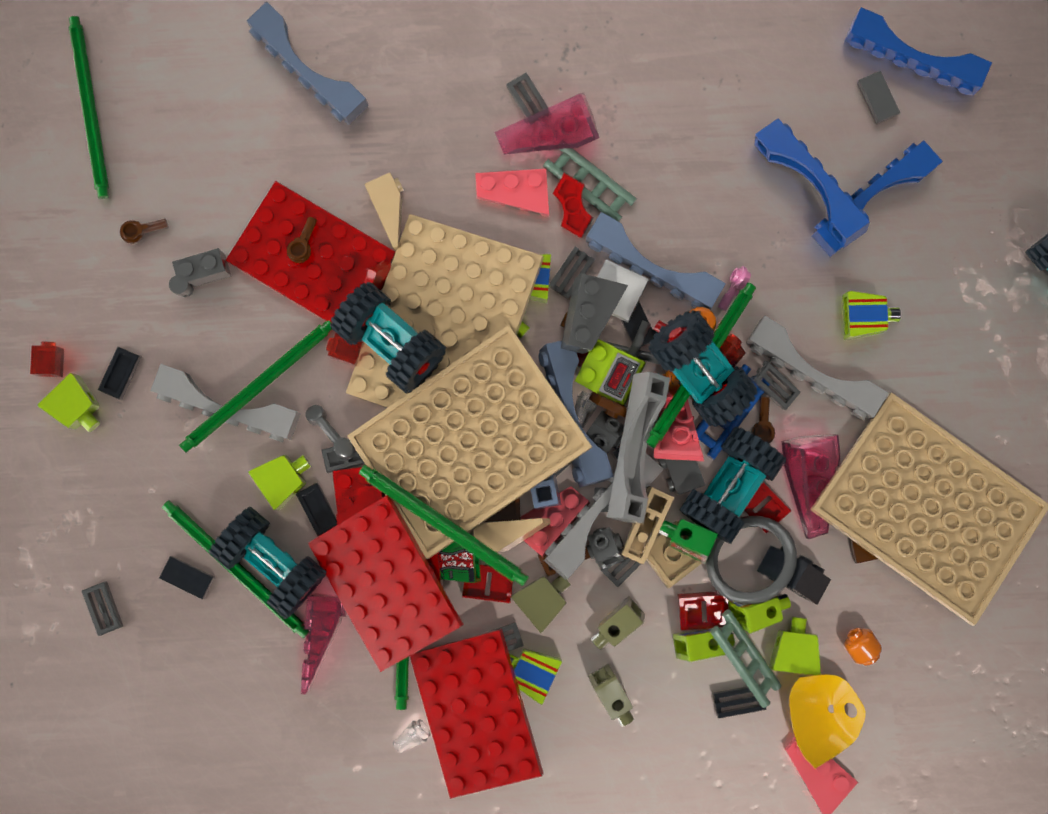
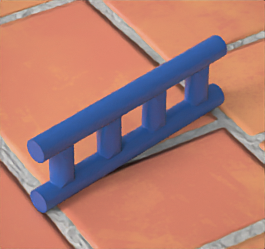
M745 364L742 365L741 368L748 375L751 368ZM762 379L761 381L769 387V384ZM756 384L757 394L754 395L756 397L755 400L750 402L751 406L748 409L745 408L743 410L744 413L740 416L736 415L733 421L727 420L724 425L719 423V426L725 430L717 441L705 433L709 425L704 419L696 427L698 440L710 448L706 455L711 459L715 460L722 450L721 446L733 428L741 425L764 394Z

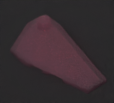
M584 93L575 95L495 132L504 154L578 148L600 138L593 113Z
M839 435L799 436L781 441L782 453L786 458L784 467L806 539H812L827 534L829 523L812 512L811 508L835 474L836 466L840 465Z
M315 593L307 598L305 629L309 630V634H307L304 641L303 651L305 654H308V659H304L302 666L301 694L306 695L310 692L341 624L342 617L347 615L337 595Z

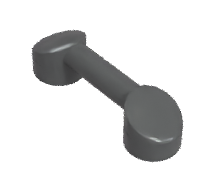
M320 405L309 407L305 415L309 423L315 426L319 425L334 443V451L341 460L351 459L355 455V447L347 438H341L326 420V412Z

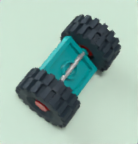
M363 283L360 288H355L354 292L350 293L345 301L341 302V307L336 309L335 316L331 319L330 327L350 345H356L358 341L365 342L390 364L387 368L386 377L405 394L410 393L413 389L419 387L420 384H423L425 379L432 375L433 370L437 369L438 363L443 360L442 356L446 353V347L428 331L423 330V332L420 331L419 333L389 308L391 299L373 283Z
M695 310L687 311L683 315L676 316L675 320L671 319L668 321L666 326H662L659 329L660 332L655 333L653 336L654 339L650 341L648 349L665 371H672L694 399L692 401L693 407L709 426L713 425L715 427L719 423L724 425L727 420L731 422L735 419L736 415L740 416L744 413L743 410L745 408L748 409L751 406L750 402L756 398L754 395L757 394V387L741 367L735 366L733 368L711 340L715 336L713 334L714 331L700 312Z
M737 426L733 428L721 446L723 451L729 456L704 494L695 489L692 490L679 509L693 522L717 533L719 539L729 544L733 542L745 524L739 517L764 479L773 481L786 462L784 455L778 452L776 448L761 440L760 437Z
M248 507L241 514H238L228 524V527L221 532L222 534L216 538L215 543L210 547L209 554L228 570L233 568L235 564H238L242 558L248 561L277 586L273 591L274 593L267 600V604L284 619H287L308 599L310 594L326 576L325 573L327 571L309 556H306L299 564H296L290 554L282 552L275 546L274 541L270 537L264 536L270 523L255 509Z

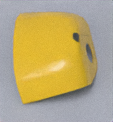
M825 674L799 677L792 686L789 697L790 716L797 746L804 758L816 769L853 744L864 724L866 711L849 683L839 676ZM849 702L855 705L857 709V716L855 718H851L846 714L844 709L846 703ZM829 705H833L834 713L829 712Z

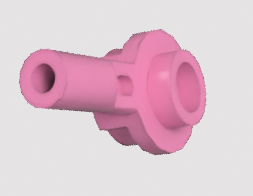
M746 267L736 268L732 272L729 279L731 286L718 305L722 310H727L734 296H737L739 291L744 289L748 283L751 273L747 271Z

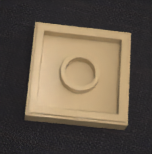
M677 520L673 524L678 526L679 521ZM659 533L646 560L665 586L671 588L702 563L671 548V539ZM687 535L680 536L684 540L690 539Z

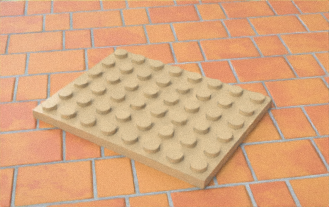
M409 214L399 242V248L396 250L382 292L391 299L389 308L418 333L420 331L423 332V330L428 331L446 347V353L442 356L443 360L438 363L437 369L433 370L432 375L427 377L425 382L506 326L510 325L517 336L544 259L542 255ZM364 342L346 393L387 408L407 395L386 377L387 368L390 364Z
M510 325L347 435L366 466L372 470L376 469L466 532H469L592 448ZM393 500L426 559L431 558L454 542Z
M891 392L884 400L875 417L865 427L811 508V511L970 625H976L1048 511V503Z

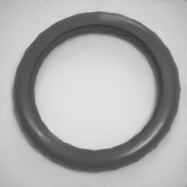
M745 516L740 518L745 523L741 529L747 527L763 528L772 532L780 540L784 549L785 559L779 577L767 588L756 592H742L730 587L719 573L718 555L725 541L718 537L706 561V569L709 580L720 595L740 604H757L775 597L787 586L796 568L797 551L789 531L780 523L763 516Z

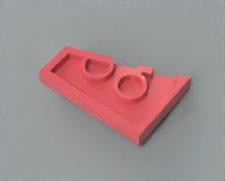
M546 169L475 173L477 199L504 206L509 205L520 208V210L532 211L549 217Z
M667 393L666 402L659 412V418L673 398L670 393ZM688 399L666 432L663 440L659 441L654 448L655 459L704 461Z
M572 486L559 493L561 505L543 509L534 508L520 517V520L550 518L551 523L523 541L541 557L545 556L544 552L553 542L556 543L561 538L563 530L569 524H573L578 518V513L586 505L590 504L589 500Z
M795 737L785 748L798 774L819 807L821 814H832L858 782L833 759L815 769L804 758L797 746Z

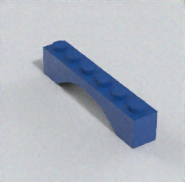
M862 7L855 15L845 38V42H848L853 48L867 50L877 58H886L893 61L898 67L912 69L920 76L931 77L944 86L950 85L965 95L974 96L982 88L992 62L971 53L954 57H940L919 52L899 39L889 28L883 16Z
M777 118L755 134L754 145L769 162L781 164L797 171L815 186L826 206L828 231L843 248L867 232L870 222L866 212L862 209L859 210L854 205L850 194L840 189L835 177L825 172L820 160L810 155L805 143L795 138L788 124H783Z
M922 141L918 146L913 143L903 152L905 157L900 161L895 158L885 167L888 170L882 176L880 173H877L868 181L870 186L866 190L860 188L851 195L854 205L859 210H863L873 196L887 188L905 183H918L943 161L925 141ZM826 218L814 227L817 231L812 237L829 257L842 248L840 243L828 231V220Z

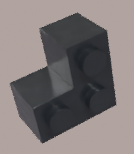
M770 545L757 572L775 581L784 566L785 554L783 546L779 550ZM800 555L797 558L793 577L786 588L818 605L831 579L823 574L825 571L823 568L813 564L812 560Z

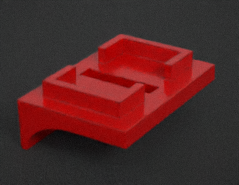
M763 481L744 511L749 516H763L779 523L791 512V508ZM770 495L772 499L755 512L753 509ZM762 528V530L765 533L769 532L768 530Z
M480 565L481 582H464L463 598L511 603L513 581L491 566ZM487 572L492 573L489 595H485Z
M718 591L677 594L681 631L709 629L715 626L722 628L726 624L722 614L729 610L728 599L720 595ZM701 601H706V621H702Z

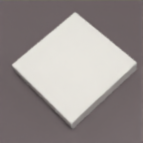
M606 260L597 277L628 285L612 313V316L628 323L649 279Z

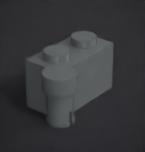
M217 248L173 261L172 264L176 276L172 277L169 281L170 290L176 295L187 297L186 295H192L194 291L193 286L197 287L231 277L228 263L225 261L226 255Z

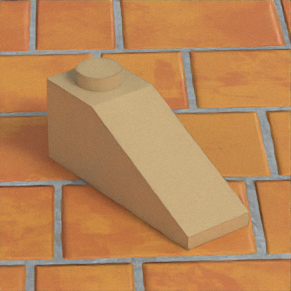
M387 173L364 185L396 252L401 239L402 197L400 192L404 190L398 177L393 179L391 173Z
M650 486L646 489L648 502L644 523H632L621 555L643 565L674 497Z
M550 518L481 523L473 528L474 537L497 553L507 552L551 522Z

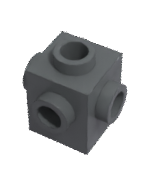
M602 410L586 434L600 449L608 453L612 447L617 449L621 444V434L624 425Z
M610 527L599 528L588 536L590 545H587L588 553L591 559L595 558L596 563L602 569L625 560L623 555H621V547H624L623 541L619 533L615 534Z

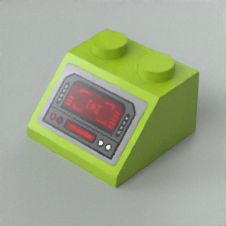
M598 339L593 349L589 351L575 382L625 406L630 396L633 376L636 373L642 372L646 362L606 341Z

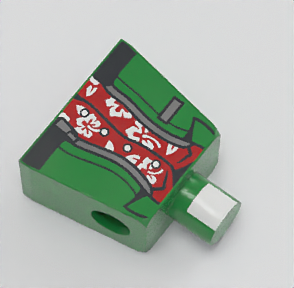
M684 519L680 520L678 526L664 520L659 531L660 534L671 539V548L703 564H706L718 536L717 533ZM687 535L690 539L684 540L680 536Z
M456 542L451 543L438 552L441 579L469 583L481 582L480 559Z

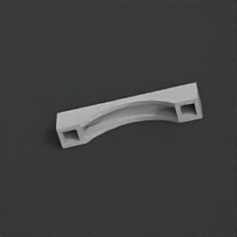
M764 316L759 321L746 342L750 345L749 349L760 356L764 354L771 358L770 362L778 368L785 367L790 370V375L799 381L806 380L812 384L811 388L820 394L825 392L832 397V402L841 407L847 406L852 409L851 413L859 419L874 418L889 394L869 380H840L817 371L798 354L789 339L786 328L767 316Z
M160 364L150 390L158 393L157 399L171 403L172 399L180 401V407L192 411L194 406L203 409L201 414L209 417L222 407V405L214 402L198 388L190 374ZM271 404L262 408L240 409L226 423L238 427L240 422L248 425V431L261 434L263 430L271 433L269 438L283 442L284 438L292 439L301 413L277 404Z
M653 372L636 373L633 376L607 518L627 523H644L648 502L644 481L646 441L650 436L649 433L660 410L666 402L670 382L669 377Z
M647 453L644 462L645 489L663 471V468ZM614 477L608 480L611 484L606 490L601 488L593 496L594 504L590 508L586 505L578 513L579 521L574 526L569 524L563 530L561 535L564 538L558 544L553 542L544 552L548 555L544 561L565 580L585 560V546L588 533L599 513L610 503Z

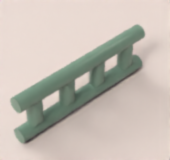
M562 141L558 146V149L563 152L555 163L548 159L543 167L558 179H561L563 174L566 173L562 168L569 159H572L581 166L574 175V179L582 182L586 175L590 173L600 181L592 192L584 187L582 197L599 211L619 222L622 216L617 213L625 202L632 206L637 198ZM607 187L618 195L610 207L599 199Z
M726 610L722 614L726 621L724 627L720 630L718 626H715L710 630V633L761 707L766 708L770 705V701L766 697L767 692L770 688L774 691L780 689L781 684L731 610ZM732 631L739 639L734 649L727 640ZM745 650L752 658L747 668L740 659ZM758 669L765 677L760 686L753 678Z

